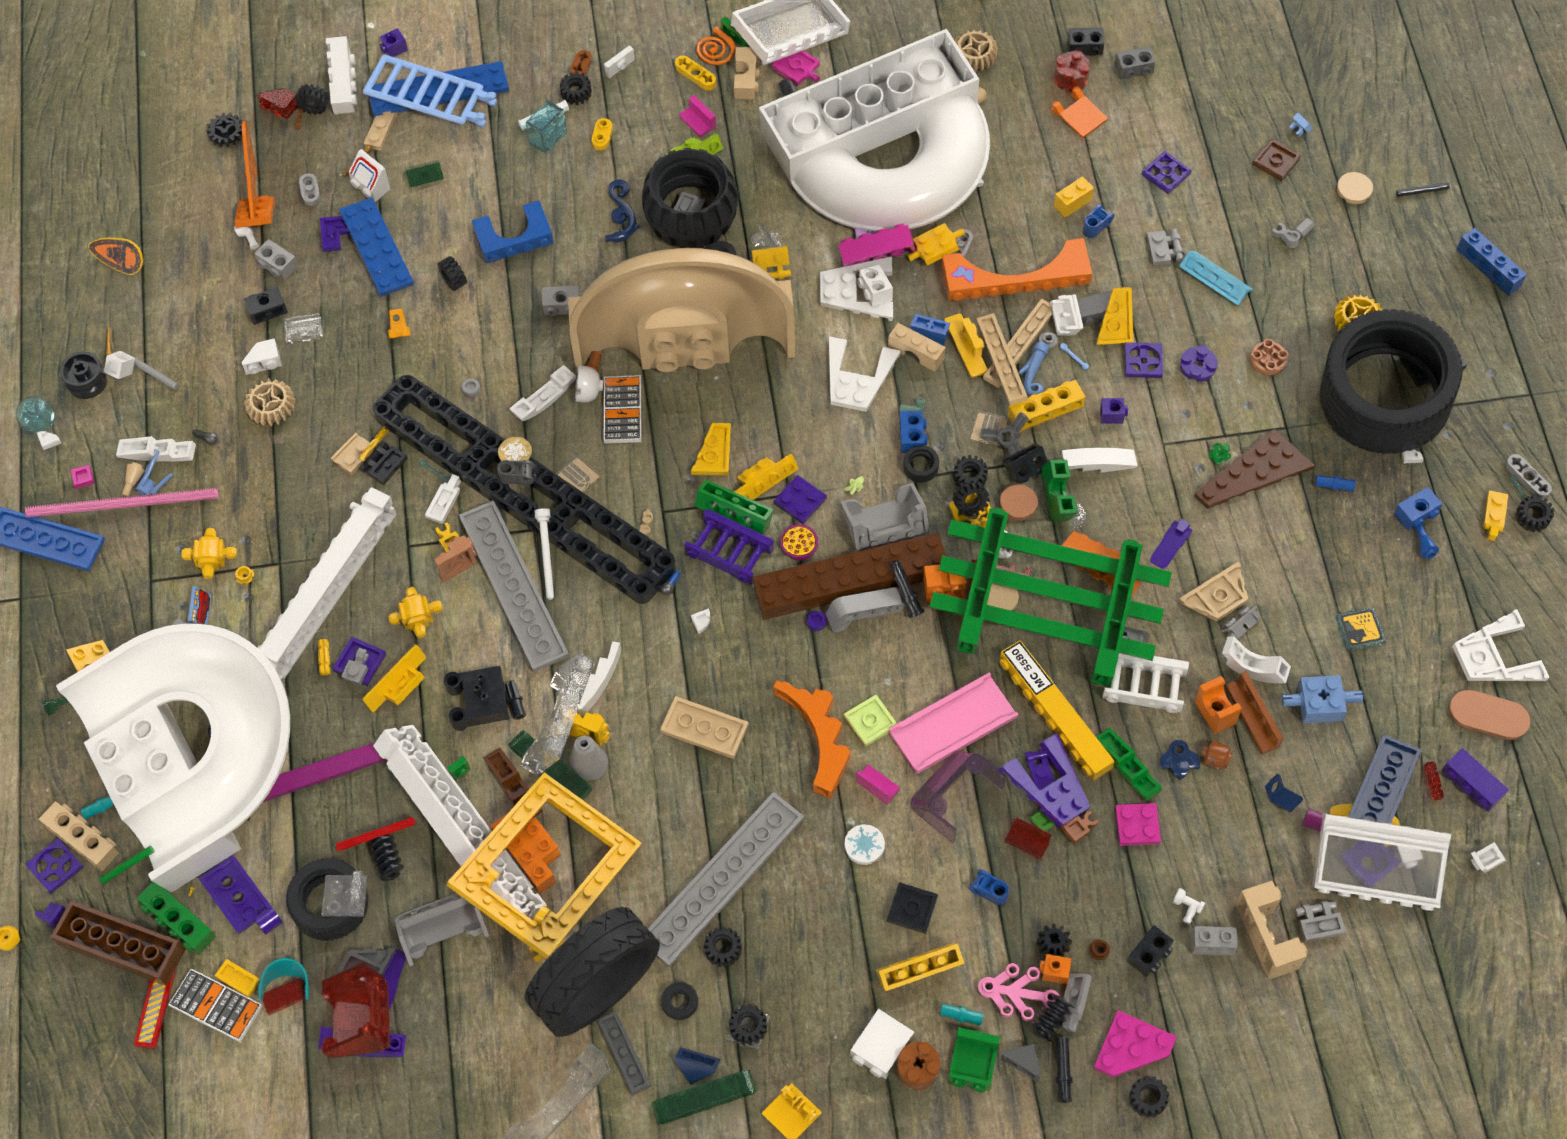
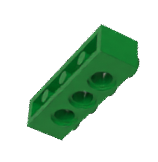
M705 480L699 487L694 505L703 511L709 509L762 535L770 526L774 510L709 480Z
M152 882L137 897L141 903L139 908L147 915L149 913L155 916L153 920L160 927L165 925L169 929L167 932L171 937L176 940L180 938L183 941L182 945L188 952L194 951L199 955L216 938L210 928L158 884ZM165 903L162 909L157 910L160 904ZM179 916L177 921L171 922L173 917ZM193 928L191 934L185 935L188 929Z

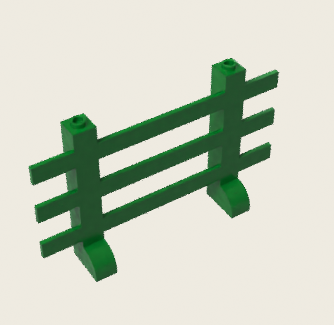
M1001 508L989 509L985 527L951 519L947 535L981 543L977 563L943 555L940 562L939 571L973 579L968 600L933 592L930 608L964 616L956 646L957 651L975 655L984 620L1098 648L1089 682L1093 684L1110 686L1114 678L1119 653L1153 661L1156 645L1123 638L1127 616L1161 624L1164 608L1131 601L1135 580L1169 587L1172 572L1139 564L1143 545L1138 544V541L1124 540L1121 545L1119 558L1116 559L1006 533L1004 531L1009 513ZM1000 548L1114 574L1111 594L1106 595L997 569L996 565ZM995 584L1107 611L1102 632L987 605L991 586Z

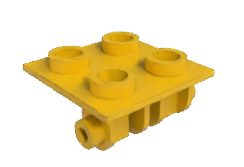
M101 640L66 649V652L77 672L108 654L109 650L104 641Z
M791 1083L789 1086L783 1087L782 1093L761 1114L787 1139H797L822 1112Z

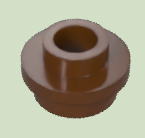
M1097 939L1090 944L1089 953L1096 960H1104L1109 956L1110 947L1106 941ZM1096 948H1101L1103 952L1097 953Z

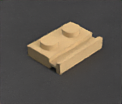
M355 432L331 457V461L352 476L363 464L359 456L368 447L370 442Z

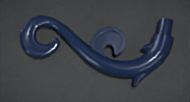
M621 179L612 181L608 186L611 198L620 206L612 211L611 216L612 221L616 224L624 223L626 221L625 216H627L628 224L626 228L620 229L619 232L605 235L606 242L615 241V243L625 241L641 227L640 225L636 226V217L631 207L614 193L615 188L623 189L619 193L620 197H624L629 193V184Z

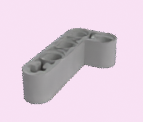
M893 587L839 597L831 603L826 616L832 631L840 632L845 630L853 620L896 613L903 610L906 605L902 602L899 588Z

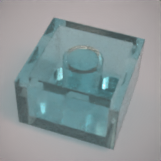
M547 100L526 121L530 145L546 154L555 146L560 138L566 135L567 126L564 109Z

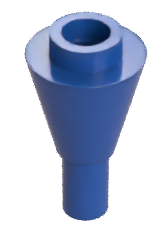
M1418 526L1416 531L1419 536L1420 555L1423 558L1431 559L1437 555L1439 548L1426 535L1423 526Z

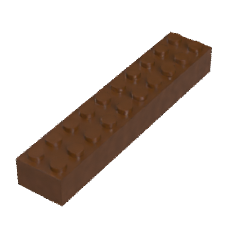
M938 532L753 576L754 590L762 618L766 620L829 605L835 599L843 596L893 587L899 588L889 566L890 562L897 561L898 559L901 561L910 585L921 583L924 577V566L940 565L942 555L946 556Z

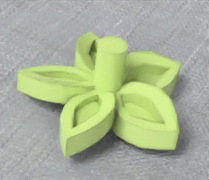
M863 476L858 477L856 480L850 479V486H847L844 490L850 491L852 495L855 491L859 492L863 488Z

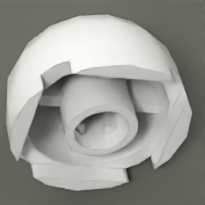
M578 365L575 402L585 403L593 401L598 396L599 391L603 390V380H600L598 372L592 367Z

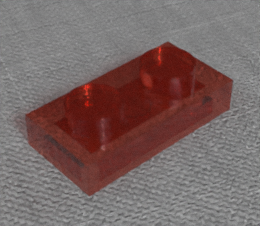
M301 978L267 991L263 995V1003L268 1015L306 999L305 988Z

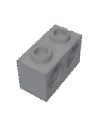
M269 239L254 253L257 260L256 263L260 268L269 270L274 277H279L284 281L299 267L294 255Z
M1195 926L1191 933L1192 954L1234 956L1238 948L1237 928Z

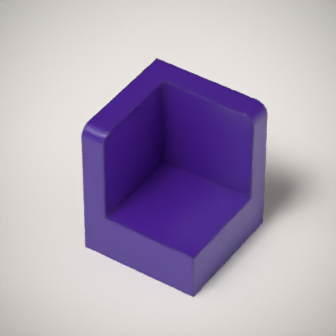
M51 902L44 913L37 911L35 915L41 922L55 929L66 908L61 904L58 906Z

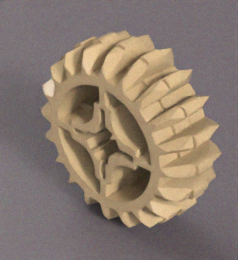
M973 29L972 32L967 30L965 34L960 33L959 36H956V44L975 72L977 69L983 71L984 68L988 69L990 65H993L994 60L997 58L998 48L996 40H993L992 35L988 36L987 32L982 33L981 29L979 32H975Z
M269 378L266 383L261 380L260 385L254 384V389H249V394H246V400L244 401L245 410L249 414L250 419L254 420L257 424L261 422L263 426L268 423L271 427L275 422L279 425L280 420L286 422L285 416H291L290 411H294L295 405L294 394L290 387L285 385L283 381L279 383L277 379L271 382ZM277 394L284 397V399L282 400L279 397H277ZM256 406H260L263 410L257 409Z

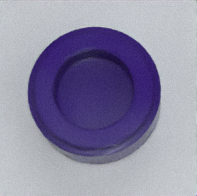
M819 611L811 612L807 617L808 628L812 631L823 630L826 626V616Z

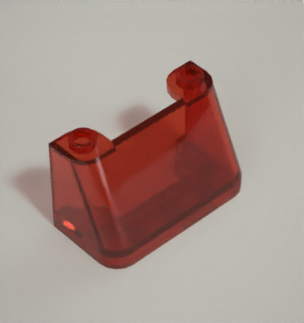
M362 962L322 980L321 995L333 1007V1038L327 1037L323 1040L322 1054L333 1059L376 1053L390 1047L389 988L386 979Z

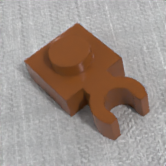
M1092 811L1086 812L1082 820L1079 816H1076L1062 825V831L1073 844L1090 833L1089 828L1097 826L1098 819L1093 822L1088 819L1092 815Z

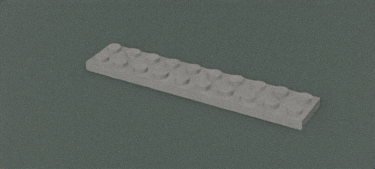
M494 500L459 514L466 533L474 544L478 558L533 672L568 658L569 653Z
M773 792L648 928L660 943L659 952L656 957L670 968L804 820V816Z

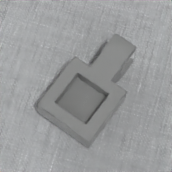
M359 648L355 661H348L341 676L343 680L361 686L368 671V667L364 665L369 656L366 653L367 650Z

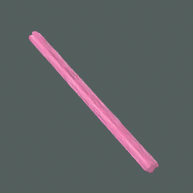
M211 488L210 491L209 489L207 491L206 489L205 491L200 489V492L199 489L198 492L197 490L195 492L191 490V493L189 490L188 493L187 491L186 493L181 491V494L180 491L179 494L178 492L176 494L172 492V495L169 492V495L168 493L167 495L162 493V496L161 493L160 496L158 494L157 496L156 494L151 496L150 494V497L149 494L148 497L146 495L145 497L144 495L139 497L138 495V498L137 496L136 498L131 496V499L130 496L129 499L127 497L126 499L125 497L120 499L119 497V500L117 497V500L112 498L109 501L107 498V501L106 499L105 501L100 499V502L99 500L97 502L96 500L95 502L90 500V503L88 500V503L87 501L85 503L81 501V504L78 501V504L77 502L76 504L71 502V505L69 502V505L64 503L61 506L60 503L59 506L58 503L57 506L49 504V507L47 504V507L46 505L45 507L40 505V508L37 505V508L36 506L35 508L30 506V509L28 506L25 512L28 518L99 511L102 509L109 510L207 500V498L209 500L218 498V488L217 490L212 488V491Z

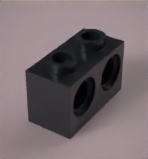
M1069 28L1067 38L1069 55H1103L1105 44L1103 28Z
M1035 443L1003 460L1010 480L1020 484L1027 482L1033 475L1041 474V468L1048 462L1043 447Z
M1153 925L1131 952L1127 963L1146 977L1151 972L1155 974L1161 966L1159 961L1163 957L1167 959L1173 951L1171 946L1174 940ZM1158 941L1162 943L1163 947L1157 948L1153 942ZM1141 957H1148L1151 963L1142 962Z

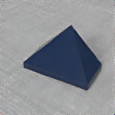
M680 1047L674 1061L691 1085L715 1073L721 1059Z

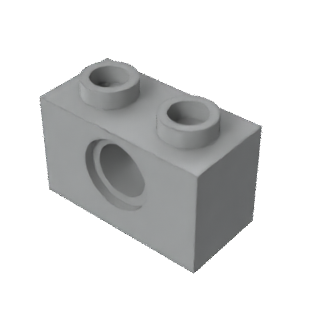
M579 286L542 287L544 316L569 315L568 297H580Z

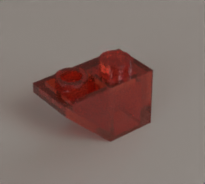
M284 88L257 93L259 105L265 110L272 111L278 117L288 120L298 108L295 102L297 95Z

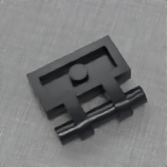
M384 441L373 449L374 452L369 458L367 457L365 461H362L363 464L359 468L363 473L371 469L368 472L369 476L383 485L408 459L406 454L393 446L387 451L386 449L389 445Z

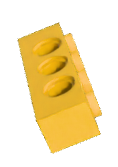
M1076 380L1066 381L1058 387L1048 388L1040 394L1029 396L1027 401L1009 405L1008 417L1013 422L1020 412L1027 415L1029 419L1020 430L1023 431L1084 407L1086 397Z
M951 943L877 969L876 972L882 989L888 991L965 963L958 943Z

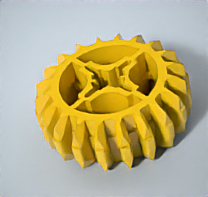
M1361 293L1358 297L1354 294L1350 297L1346 296L1335 308L1334 319L1335 325L1338 326V331L1345 327L1348 322L1362 314L1365 315L1376 310L1382 311L1380 303H1374L1375 299H1368V295L1362 297Z

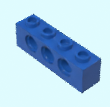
M1473 228L1461 237L1457 250L1509 296L1522 286L1527 274L1476 228Z

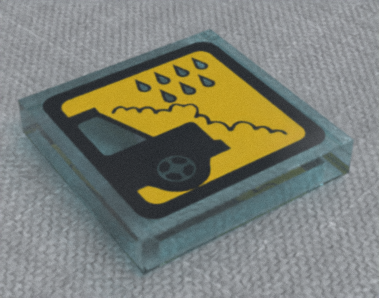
M1374 607L1336 615L1347 651L1386 643V638Z

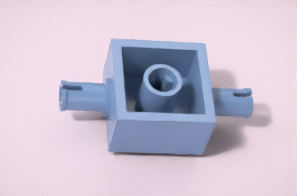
M1340 675L1302 677L1297 685L1298 694L1281 695L1282 707L1300 706L1303 723L1343 721L1347 712L1345 703L1363 702V695H1360L1362 690H1343Z

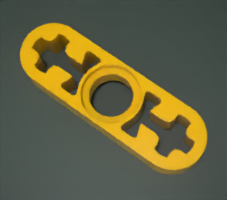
M687 56L676 58L675 68L680 74L704 90L709 91L716 87V77L714 74ZM699 71L700 74L692 75L691 72Z

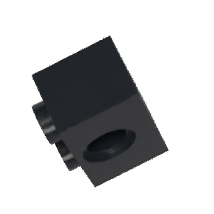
M278 287L270 288L264 292L244 298L254 325L288 313Z

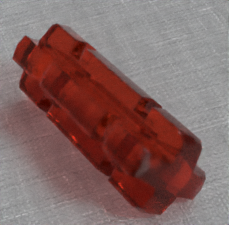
M1434 761L1427 762L1424 768L1426 773H1428L1427 779L1432 791V799L1435 801L1442 800L1444 793L1441 789L1439 773L1436 771L1437 765Z

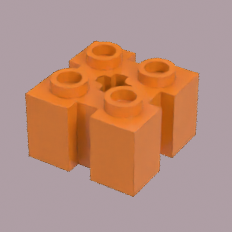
M940 565L924 566L923 589L926 604L931 603L933 592L964 599L965 577L939 571Z

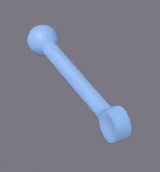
M1066 343L1060 345V350L1066 351L1082 366L1083 370L1089 368L1087 363L1081 361L1067 348Z

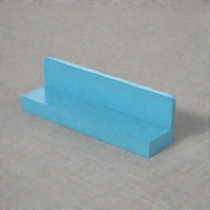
M1189 251L1179 266L1236 305H1240L1247 293L1253 291L1251 287L1196 251Z

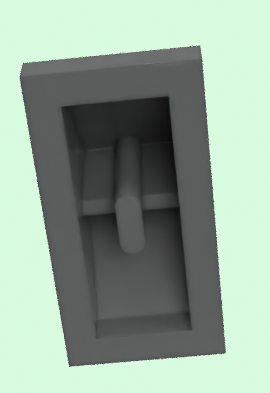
M1034 1044L1003 1052L1001 1057L1003 1062L1036 1082L1039 1081L1041 1070Z

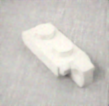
M452 474L448 483L440 485L425 513L426 519L443 525L460 492L459 485L461 481L459 476Z

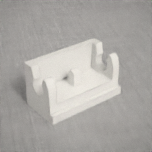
M1076 294L1058 296L1059 300H1052L1050 302L1057 336L1076 335L1083 329Z

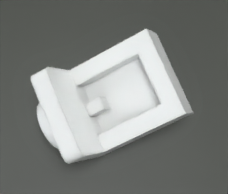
M1495 842L1478 852L1474 851L1471 853L1473 856L1471 862L1477 871L1481 869L1484 873L1506 861Z

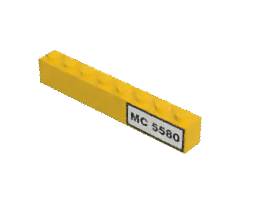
M1021 640L1003 650L1000 655V665L1004 670L1009 671L1013 682L1022 688L1025 698L1032 701L1036 712L1046 719L1048 728L1058 734L1062 745H1066L1069 749L1072 759L1078 761L1082 766L1083 773L1094 781L1110 771L1114 765L1112 757Z

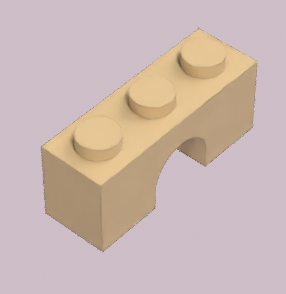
M736 47V72H744V74H735L734 97L735 99H755V92H759V82H756V79H759V68H757V65H760V58L751 47Z
M897 323L889 335L888 348L901 350L900 354L903 356L907 351L913 352L918 356L920 365L936 372L945 358L944 346L900 323Z

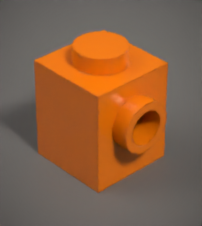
M1046 954L1045 961L1041 960L1039 972L1043 973L1042 980L1067 985L1071 958Z

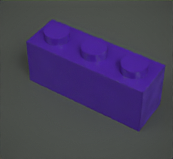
M1463 748L1442 769L1449 780L1454 781L1460 786L1463 793L1470 795L1476 804L1487 812L1509 791L1504 784Z

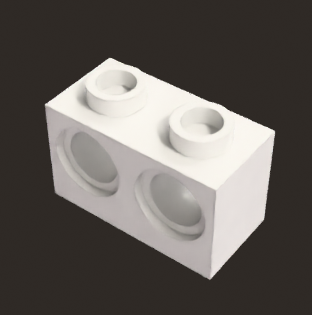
M880 265L859 270L858 286L863 289L865 299L869 300L872 307L893 300V287Z

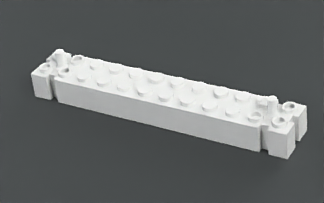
M371 487L361 499L362 505L355 502L350 504V509L353 510L351 517L342 525L338 536L333 538L327 552L321 555L320 562L310 571L309 578L305 583L301 584L295 598L289 601L288 608L284 614L278 617L277 624L267 633L266 640L262 645L258 646V649L272 663L280 679L287 676L384 534L386 526H389L397 515L395 508L392 507L391 496Z
M414 725L403 726L399 731L396 728L384 730L373 745L382 758L388 760L386 763L388 769L393 772L456 861L462 866L492 832L429 745L426 742L422 743L420 740L422 736ZM505 849L491 865L501 875L496 882H493L490 889L533 920L543 905L547 907V905L538 893H533L531 890L533 886Z

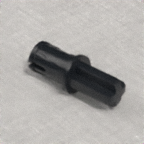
M514 680L505 683L509 698L507 702L512 708L514 719L519 720L526 716L522 704L523 697L519 694L516 682Z

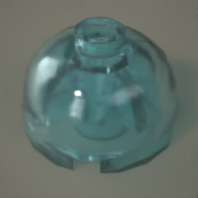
M31 396L19 403L16 410V419L23 431L33 434V432L46 431L52 426L55 420V411L46 399Z

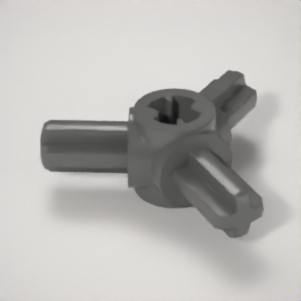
M1020 412L1012 424H1007L1005 428L1000 427L999 430L982 429L981 438L997 441L998 444L1003 445L1004 449L1007 448L1010 456L1020 451L1018 443H1020L1019 436L1021 433L1019 431L1029 418ZM1006 433L1010 434L1011 440H1007Z

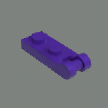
M1041 748L1037 752H1025V759L1032 781L1039 791L1055 782L1045 751ZM1040 759L1041 764L1035 765L1034 760Z

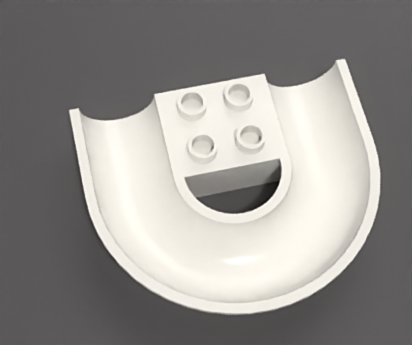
M947 29L759 107L760 132L799 196L814 210L828 219L865 231L873 230L875 232L884 228L890 230L898 224L908 225L910 229H914L945 217L957 209L974 192L986 170L990 150L988 125L984 113L978 104L979 78ZM914 131L919 136V150L914 159L904 166L893 169H876L861 164L855 158V156Z
M204 624L170 625L151 630L129 640L56 685L58 691L74 707L87 729L90 739L85 741L84 744L121 820L136 834L144 848L148 846L154 848L155 852L149 855L154 871L148 874L151 881L172 893L241 850L232 831L237 829L255 812L271 791L283 766L290 736V711L284 685L272 663L257 647L240 635L216 626ZM179 700L192 702L200 706L209 718L211 739L205 755L198 763L167 704L168 702Z

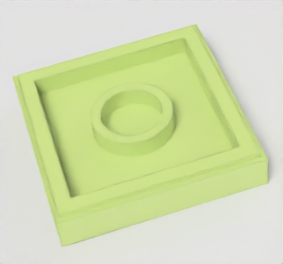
M877 695L843 714L844 719L864 747L888 734L889 728L897 724Z

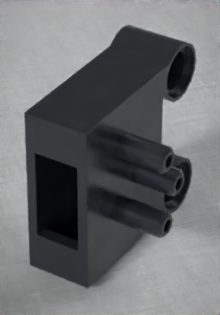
M501 666L462 673L449 672L445 675L444 684L450 695L457 696L462 693L463 689L467 710L455 707L449 712V719L454 730L463 731L467 727L510 719ZM452 682H458L456 685L450 686ZM463 717L461 721H455L456 718Z

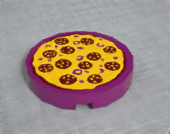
M795 524L788 527L781 536V549L786 556L791 557L793 560H806L812 557L818 548L816 532L811 527L803 524Z

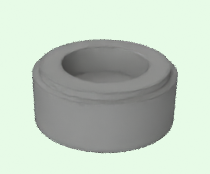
M467 379L462 383V392L466 397H476L481 391L480 384L475 379Z

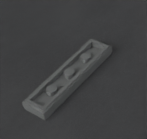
M614 1011L597 1019L631 1095L633 1096L650 1088L651 1084L617 1012Z

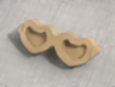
M646 509L643 512L642 524L639 530L646 536L650 534L648 525L653 522V515L650 509Z

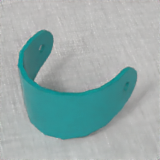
M282 958L275 960L266 967L259 983V1001L263 1000L266 986L271 981L283 976H294L303 980L306 984L305 997L306 1000H309L310 988L307 973L299 962L294 959Z

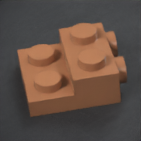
M463 535L454 538L447 544L449 551L441 553L434 559L443 583L476 564L475 556L477 554L470 537L466 538Z

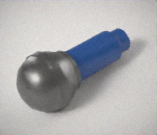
M678 570L671 575L666 583L661 585L662 594L668 596L673 593L674 585L681 574Z

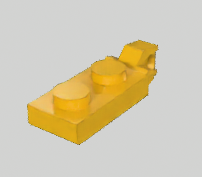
M1490 490L1487 494L1483 523L1484 529H1488L1487 540L1495 541L1496 537H1498V532L1503 531L1508 494Z

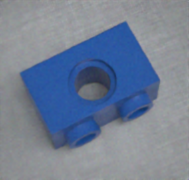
M1427 487L1399 503L1394 514L1406 529L1410 530L1413 527L1421 526L1428 518L1433 519L1438 516L1442 502Z

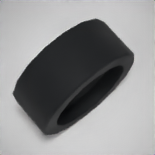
M924 445L910 448L904 457V473L915 482L922 483L932 480L937 475L939 469V457L935 450ZM923 456L932 461V467L927 471L920 472L914 470L910 466V462L915 457Z

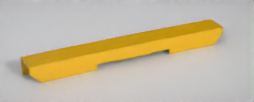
M385 426L359 456L360 460L365 461L389 432V430L385 429Z

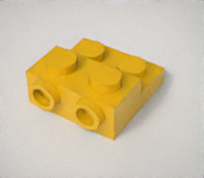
M564 712L562 722L565 734L575 738L589 736L600 747H602L603 743H607L610 737V732L607 731L609 724L605 723L601 715L586 712L582 718L577 713Z

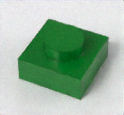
M463 756L449 765L447 769L451 777L456 780L457 778L464 777L470 770V766Z

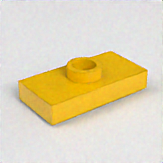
M228 959L224 961L214 975L216 979L248 998L251 997L260 983L258 977Z

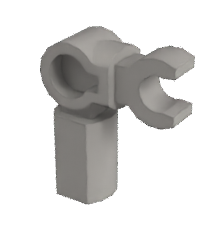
M1306 218L1294 231L1287 230L1283 223H1279L1278 229L1280 231L1273 228L1272 235L1282 238L1287 247L1295 248L1299 244V239H1303L1315 227L1314 222Z

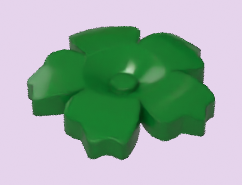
M1216 443L1213 445L1214 449L1210 450L1209 458L1213 459L1217 465H1221L1223 460L1227 461L1230 459L1231 454L1228 453L1230 445L1227 443L1223 445Z

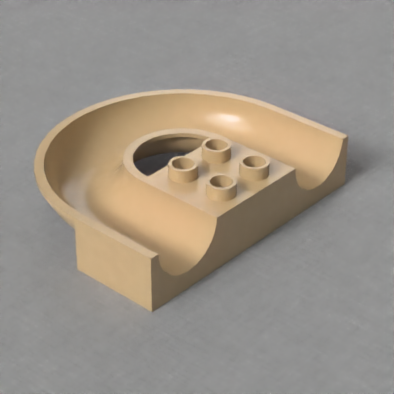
M674 248L649 252L625 260L608 269L587 287L582 296L568 297L570 339L576 373L578 365H586L592 351H600L610 347L624 348L634 353L641 362L642 370L657 368L661 372H672L681 366L709 369L715 364L730 363V355L734 347L740 341L752 336H766L775 339L784 347L788 358H795V326L791 280L776 281L760 266L727 252L702 248Z

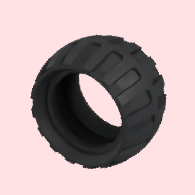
M684 148L683 150L668 152L666 156L660 157L654 163L653 168H650L642 190V206L645 218L651 229L659 238H663L667 244L680 248H704V246L718 241L731 227L737 212L738 192L731 171L715 154L711 155L703 149ZM685 186H700L711 191L716 196L715 201L707 208L695 212L674 210L663 202L669 193Z

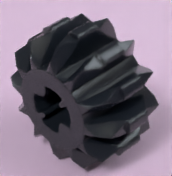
M1054 923L1050 929L1049 926L1045 925L1044 931L1038 932L1040 937L1036 939V943L1040 945L1038 951H1045V958L1046 954L1064 957V952L1068 953L1070 951L1069 945L1072 944V940L1068 938L1070 936L1069 931L1063 932V926L1056 929V924ZM1053 939L1057 940V942H1055V944H1052V943H1051V941H1053Z

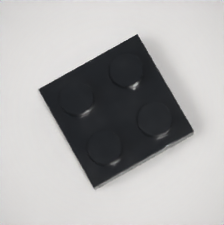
M899 882L887 922L926 934L938 894Z

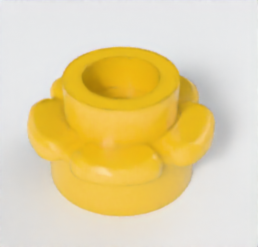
M247 566L239 567L235 573L236 581L239 584L250 583L252 577H254L253 570Z

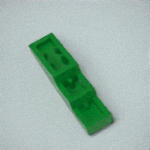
M1111 728L1096 736L1114 760L1115 768L1145 801H1148L1162 791V786L1149 774L1148 768L1135 756V751Z

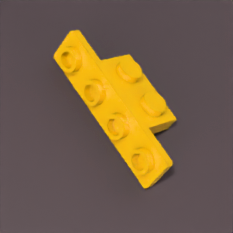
M960 313L945 318L944 321L950 323L949 332L970 377L974 378L985 374L988 369L982 358L984 343L977 336L975 324L971 323L969 317L963 319Z
M789 454L777 463L767 457L759 460L757 464L743 471L737 477L739 483L743 486L734 492L751 500L756 499L798 470L794 456Z
M414 645L362 699L371 712H375L386 699L399 705L425 678L421 672L415 670L426 659L419 646Z

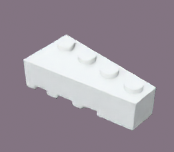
M346 36L326 38V45L329 50L327 52V59L329 62L328 74L333 113L355 112L354 105H357L356 94L354 95L357 88L356 82L353 81V78H356L355 67L353 68L355 56L351 54Z

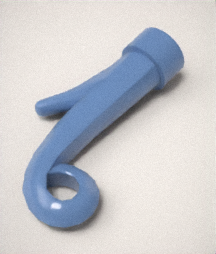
M1036 342L1031 358L1018 371L1020 375L1027 371L1024 389L1029 396L1044 392L1041 384L1032 383L1044 357L1047 356L1049 346L1043 342Z

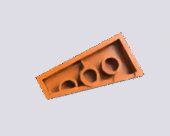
M1075 531L1072 532L1062 545L1111 558H1119L1117 550H1111L1101 542H1095L1085 534H1079ZM1076 566L1082 571L1087 569L1092 578L1097 581L1102 579L1109 585L1108 588L1112 589L1114 574ZM1135 580L1132 595L1140 587L1141 581Z

